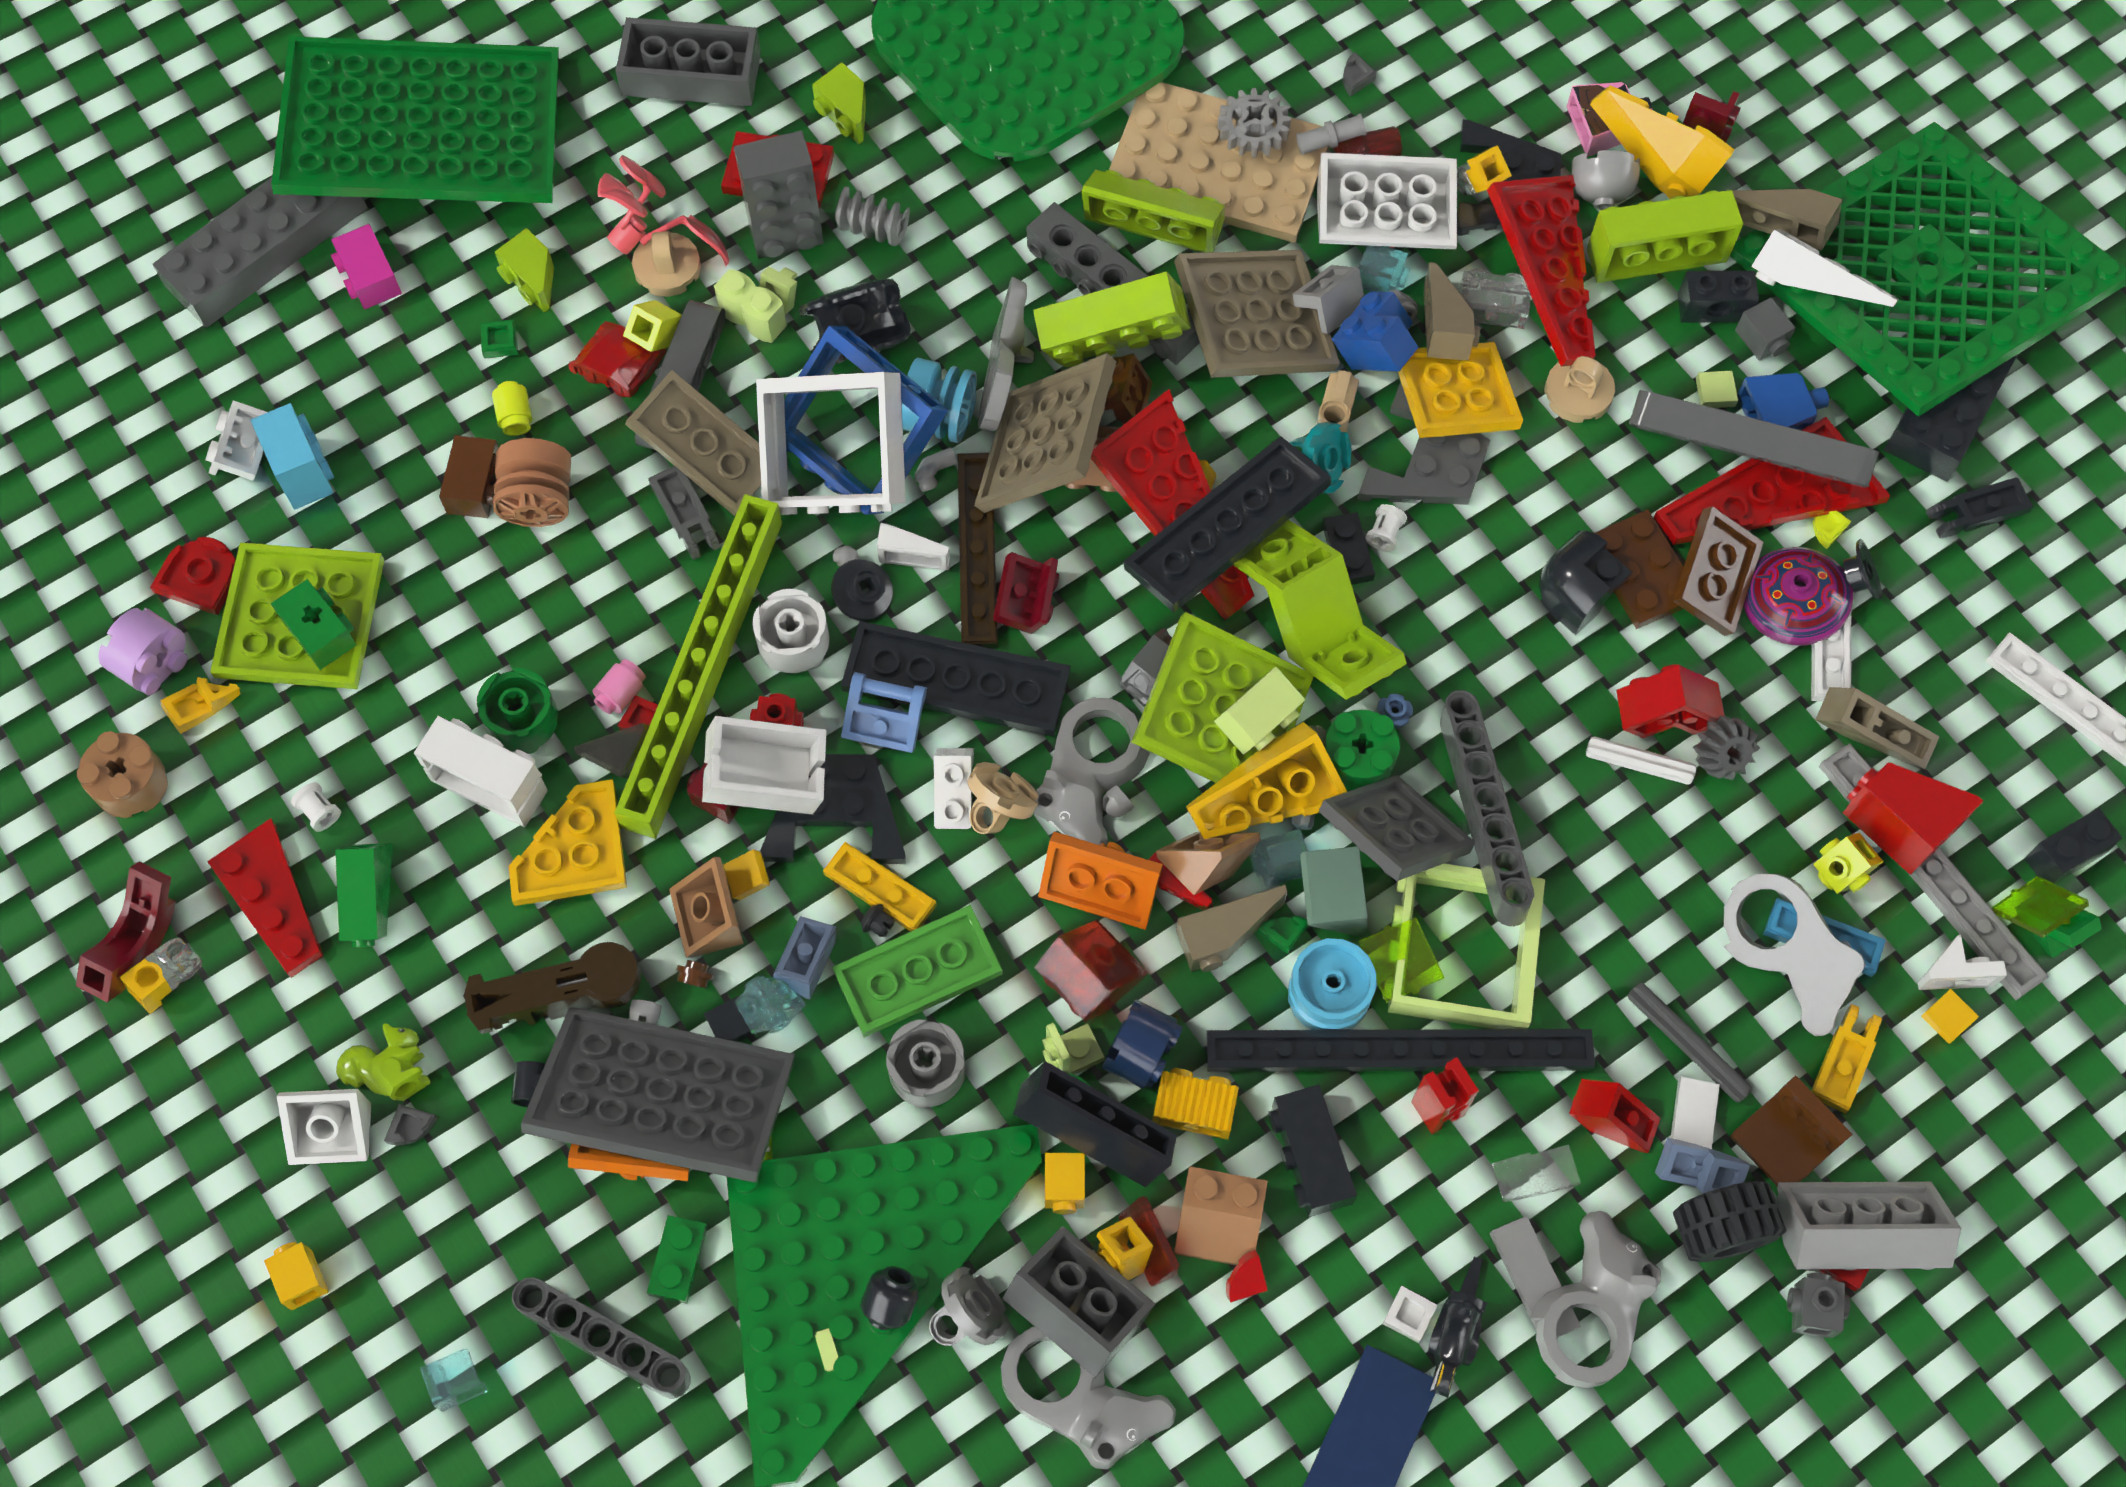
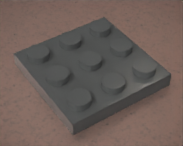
M1398 775L1325 799L1319 809V812L1331 822L1333 827L1340 830L1357 845L1360 851L1366 853L1387 875L1396 881L1468 855L1475 844L1474 840Z

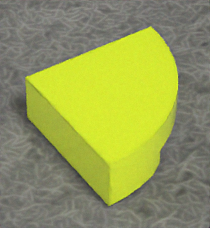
M1831 511L1827 515H1818L1813 518L1814 533L1821 545L1828 549L1849 527L1851 521L1838 511Z

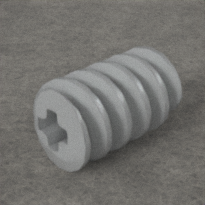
M846 186L839 196L835 210V221L840 230L846 231L850 228V231L855 235L863 232V236L868 239L875 235L876 240L881 243L888 239V243L891 246H897L902 241L910 216V207H907L903 214L900 213L899 202H895L891 210L887 209L886 198H883L879 205L875 206V196L873 194L868 196L866 202H862V191L860 190L855 193L852 199L850 198V189Z

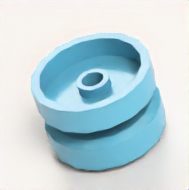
M1326 938L1310 944L1299 954L1288 984V1002L1294 1016L1311 1030L1353 1029L1364 1019L1376 990V971L1370 957L1359 946L1344 939Z

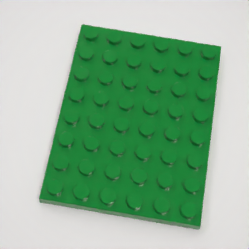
M289 36L271 182L273 194L553 203L559 47Z

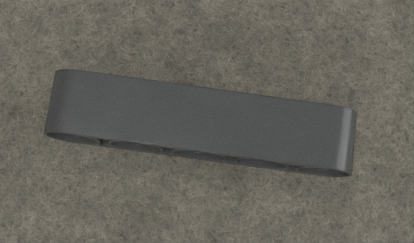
M689 300L651 392L671 370L695 390H699L724 326V308ZM635 433L636 445L655 450Z
M534 1277L525 1278L514 1287L512 1292L514 1307L530 1321L663 1397L669 1399L678 1398L688 1390L691 1383L690 1373L686 1366L672 1354L540 1279ZM532 1291H542V1300L538 1306L526 1308V1296ZM566 1310H576L577 1317L575 1322L569 1327H559L558 1320L560 1315ZM601 1329H609L611 1331L609 1342L602 1347H594L592 1345L594 1334ZM635 1348L644 1349V1361L636 1367L627 1366L626 1358L629 1352ZM666 1369H679L680 1377L676 1384L671 1387L661 1386L660 1378Z

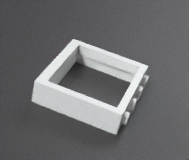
M875 372L756 379L762 499L778 503L780 515L797 514V507H807V514L829 513V506H839V513L861 512L860 505H871V512L893 511L892 504L906 503L900 373ZM878 389L883 493L788 497L784 394Z

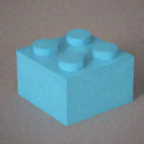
M291 403L250 420L274 476L294 510L334 493L328 481L333 479L334 475L321 452L322 448L304 413L297 416Z

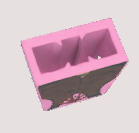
M1618 82L1572 86L1566 107L1584 152L1587 153V157L1597 154L1598 151L1608 150L1621 144L1590 103L1592 99L1609 85L1630 94L1626 84ZM1649 97L1640 98L1648 102L1649 109L1652 110V104Z

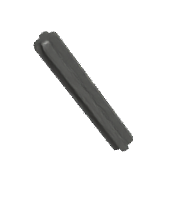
M1644 983L1637 984L1629 992L1628 999L1716 1084H1720L1719 1087L1735 1102L1743 1101L1751 1093V1085Z

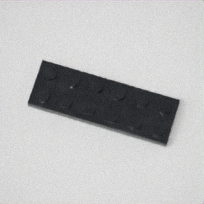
M1280 436L1124 560V570L1174 613L1330 487L1331 476Z
M859 621L842 679L841 689L842 691L849 692L854 672L866 674L868 679L914 688L915 685L927 687L923 709L1054 737L1071 666ZM864 692L862 694L863 696L910 705V702Z

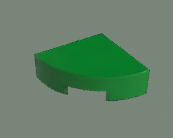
M1300 916L1278 917L1263 923L1258 928L1257 933L1286 954H1289L1310 926H1308L1307 919Z

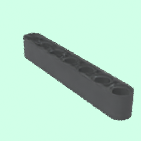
M1643 390L1638 392L1629 421L1630 426L1861 487H1869L1879 455L1878 451L1867 447Z
M1465 690L1453 691L1445 700L1440 727L1472 840L1475 841L1474 847L1493 914L1501 924L1515 927L1521 925L1526 920L1534 898V889L1479 703L1470 692ZM1508 900L1516 901V902L1519 903V904L1511 903V902L1508 901Z

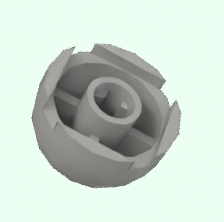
M1611 150L1598 151L1597 158L1587 159V153L1574 157L1571 175H1573L1576 184L1574 187L1576 193L1586 202L1593 203L1596 209L1604 210L1615 206V203L1626 200L1634 192L1640 176V159L1638 158L1634 161V154Z

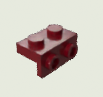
M1733 91L1728 104L1695 92L1683 125L1694 130L1699 125L1708 129L1727 143L1733 130L1732 127L1741 110V107L1736 106L1740 93Z
M1010 552L1005 556L993 621L1029 634L1034 633L1043 625H1047L1053 614V605L1050 604L1052 593L1059 582V573L1056 572L1058 560L1051 557L1045 563H1040L1014 552Z

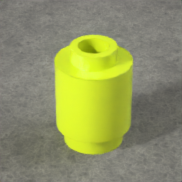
M506 381L499 384L492 392L498 426L508 436L527 433L531 429L530 423L533 418L526 387L515 381Z

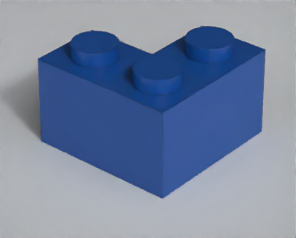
M1373 291L1366 294L1360 300V305L1350 317L1342 322L1339 331L1332 338V341L1351 370L1399 372L1418 349L1416 342L1408 331L1413 321L1394 292Z

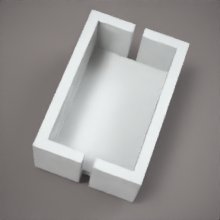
M437 716L414 751L416 758L421 766L424 767L423 769L430 781L525 827L548 792L541 778L542 774L535 765L534 758L521 750H516L513 753L503 748V744L493 736L484 734L483 737L472 733L471 728L458 719L452 718L451 721Z
M715 716L706 731L704 763L708 764L704 769L702 802L813 815L824 799L825 768L820 767L825 762L826 730Z

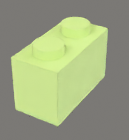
M1275 667L1214 722L1243 755L1253 747L1260 751L1275 738L1271 731L1277 725L1284 729L1300 715L1296 708L1305 701V698L1282 672Z

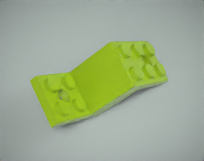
M1286 521L1233 564L1267 589L1288 658L1347 700L1352 696L1360 694L1367 687L1382 678L1390 676L1394 671L1407 664L1404 652L1363 625L1343 555L1292 521Z

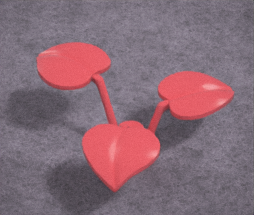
M624 155L619 158L624 170L643 185V193L638 200L614 176L605 173L600 178L598 197L614 200L629 209L622 220L607 236L608 240L619 251L628 255L639 241L646 245L652 238V232H665L679 224H683L714 248L723 258L725 266L729 264L728 253L720 237L710 227L692 215L689 217L682 215L647 234L644 230L647 228V225L640 217L645 218L648 212L643 203L651 191L660 198H663L666 195V190L652 173L642 168L634 160Z

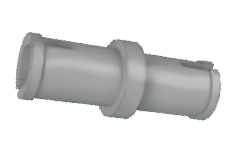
M1358 114L1332 123L1331 120L1324 122L1322 127L1297 133L1296 139L1300 153L1304 155L1327 146L1335 148L1338 147L1340 142L1365 136L1366 128L1362 115Z

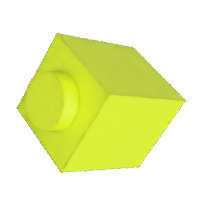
M657 300L636 304L633 306L623 336L650 352L667 348L671 344L682 314Z

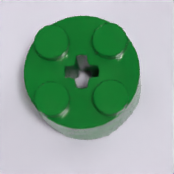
M519 667L511 668L512 671L502 674L498 672L490 676L478 692L477 707L480 720L488 735L499 740L503 744V748L511 752L521 750L527 754H532L546 743L556 730L559 717L556 703L544 679L534 671Z
M1353 710L1342 712L1335 718L1328 729L1324 747L1348 792L1390 778L1399 755L1400 740L1394 723L1388 716L1370 710Z

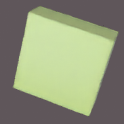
M1733 371L1698 372L1696 384L1700 405L1711 408L1736 406L1738 398Z
M828 1328L816 1332L817 1335L815 1337L825 1371L831 1372L834 1371V1363L839 1357Z

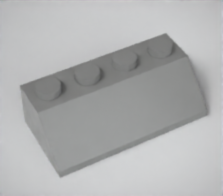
M1932 1182L1778 1183L1779 1209L1787 1230L1783 1234V1244L1796 1269L1815 1271L1818 1269L1894 1270L1896 1268H1921L1932 1270L1934 1268H1953L1962 1228Z

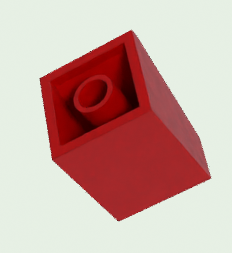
M1888 762L1880 771L1871 768L1858 781V785L1846 797L1851 802L1843 814L1911 875L1963 825L1982 804L1983 800L1977 795Z

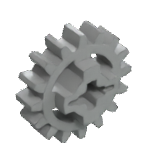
M1252 88L1250 95H1246L1240 90L1238 91L1237 100L1229 96L1227 98V106L1221 105L1217 126L1221 130L1220 139L1228 140L1227 148L1229 150L1236 146L1239 147L1240 156H1243L1246 151H1251L1253 158L1257 157L1258 151H1262L1266 156H1269L1271 147L1279 150L1281 149L1282 140L1287 141L1291 123V117L1287 116L1288 106H1280L1281 98L1279 96L1271 100L1268 90L1262 95H1257L1256 88ZM1233 119L1236 120V124H1235L1236 127H1234V125H1233V122H1232ZM1272 119H1274V121H1275V124H1276L1275 128L1273 127V120H1272Z

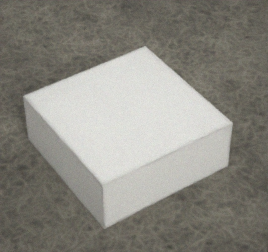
M1401 1286L1383 1325L1419 1343L1436 1310L1437 1304Z

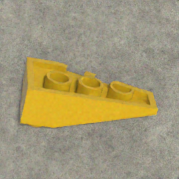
M1611 85L1592 99L1590 103L1627 152L1634 154V161L1638 158L1640 159V168L1654 186L1666 194L1669 199L1676 196L1689 197L1699 195L1735 150L1708 129L1697 125L1695 130L1677 122L1679 116L1670 112L1664 116L1650 110L1648 102Z
M1303 722L1273 739L1263 749L1257 751L1189 803L1186 808L1202 838L1208 839L1247 830L1249 826L1270 822L1274 824L1282 822L1284 818L1317 814L1323 800L1345 793L1347 790L1317 732Z

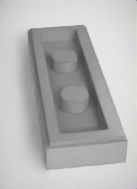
M1525 1216L1494 1229L1489 1234L1530 1317L1537 1302L1546 1293L1562 1286L1528 1217ZM1572 1308L1562 1312L1556 1327L1557 1338L1581 1327ZM1531 1319L1537 1331V1321Z

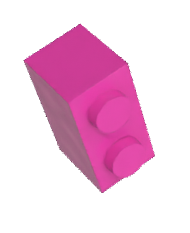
M370 224L331 239L337 251L331 254L339 274L347 273L349 278L343 280L352 300L359 298L364 310L402 294L395 275Z

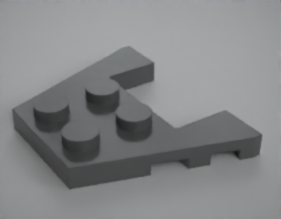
M1400 382L1390 414L1414 421ZM1481 433L1428 438L1419 437L1405 477L1402 478L1368 467L1359 491L1358 500L1371 501V498H1386L1388 502H1402V499L1423 500V503L1468 505L1491 440Z

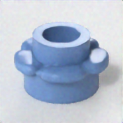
M1390 694L1388 698H1382L1378 702L1377 711L1379 714L1391 718L1395 729L1409 722V717L1413 714V707L1409 701L1404 700L1402 695ZM1397 708L1398 712L1393 713L1391 709Z

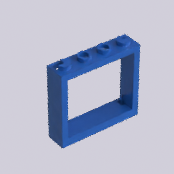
M828 326L798 377L829 375L841 353L865 373H900L901 402L920 417L903 443L904 475L906 478L949 410L848 327ZM817 392L787 394L784 399L786 451L796 455L800 459L799 463L803 468L821 476L825 480V486L837 494L883 493L882 478L872 492L796 428ZM860 505V511L865 515L884 513V511L871 512V505Z

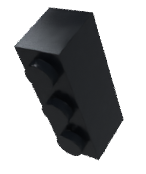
M1320 1085L1275 1097L1272 1110L1268 1111L1269 1121L1274 1134H1281L1285 1146L1280 1148L1281 1157L1286 1170H1293L1297 1184L1293 1185V1193L1298 1207H1305L1309 1218L1353 1205L1357 1194Z

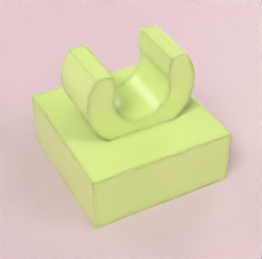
M768 266L761 273L759 287L774 292L781 299L784 313L787 314L794 308L797 281L794 279L797 277V273L786 267L778 272Z

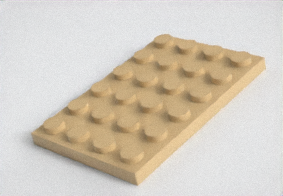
M1163 82L1158 83L1136 98L1109 170L1116 171L1122 174L1123 177L1132 180H1149L1161 188H1179L1190 196L1214 198L1220 204L1225 205V224L1296 243L1318 180L1321 153H1327L1329 146L1301 155L1296 134L1322 126L1291 118L1287 141L1282 140L1281 149L1277 150L1271 147L1269 156H1266L1262 151H1258L1257 157L1253 158L1251 151H1246L1243 156H1240L1239 147L1236 146L1229 150L1227 148L1228 140L1220 139L1221 130L1217 128L1218 117L1220 116L1221 105L1227 106V100ZM1233 119V120H1232L1233 125H1234V127H1236V125H1235V124H1236V120ZM1272 119V120H1273V127L1275 128L1276 124H1275L1274 119Z

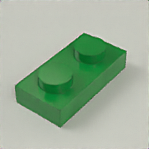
M670 1215L667 1216L647 1289L649 1296L684 1304L688 1303L708 1228L706 1223Z

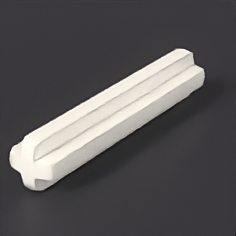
M1595 736L1591 737L1586 749V756L1589 758L1687 785L1692 783L1696 773V765L1694 763Z

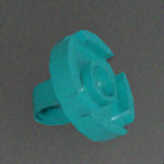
M1318 423L1310 430L1307 437H1299L1289 442L1294 447L1299 446L1302 448L1301 453L1331 476V486L1322 492L1324 494L1334 493L1342 486L1344 480H1339L1343 468L1349 469L1351 464L1352 448L1350 437L1347 432H1341L1339 428L1341 425L1338 423Z

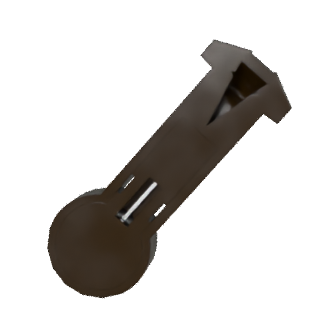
M602 942L590 947L578 960L484 982L481 974L469 976L463 996L467 1008L466 1015L478 1031L484 1034L493 1032V1028L495 1030L503 1028L502 1024L509 1023V1020L512 1019L517 1021L524 1019L529 1025L536 1024L535 1018L549 1016L551 1020L566 1016L569 1007L583 1010L595 1006L617 1008L627 1004L637 994L641 984V971L633 953L625 946L614 942Z

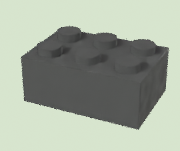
M1063 1226L1016 1273L1002 1298L1095 1378L1140 1329L1156 1304Z

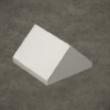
M358 1089L278 1093L277 1102L288 1165L367 1161L369 1157L371 1102Z

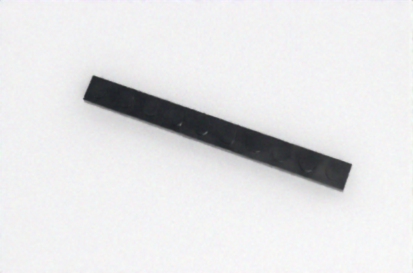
M1592 1029L1207 1030L1206 1032L1207 1072L1444 1071L1446 1063L1456 1057L1466 1071H1592L1595 1067Z

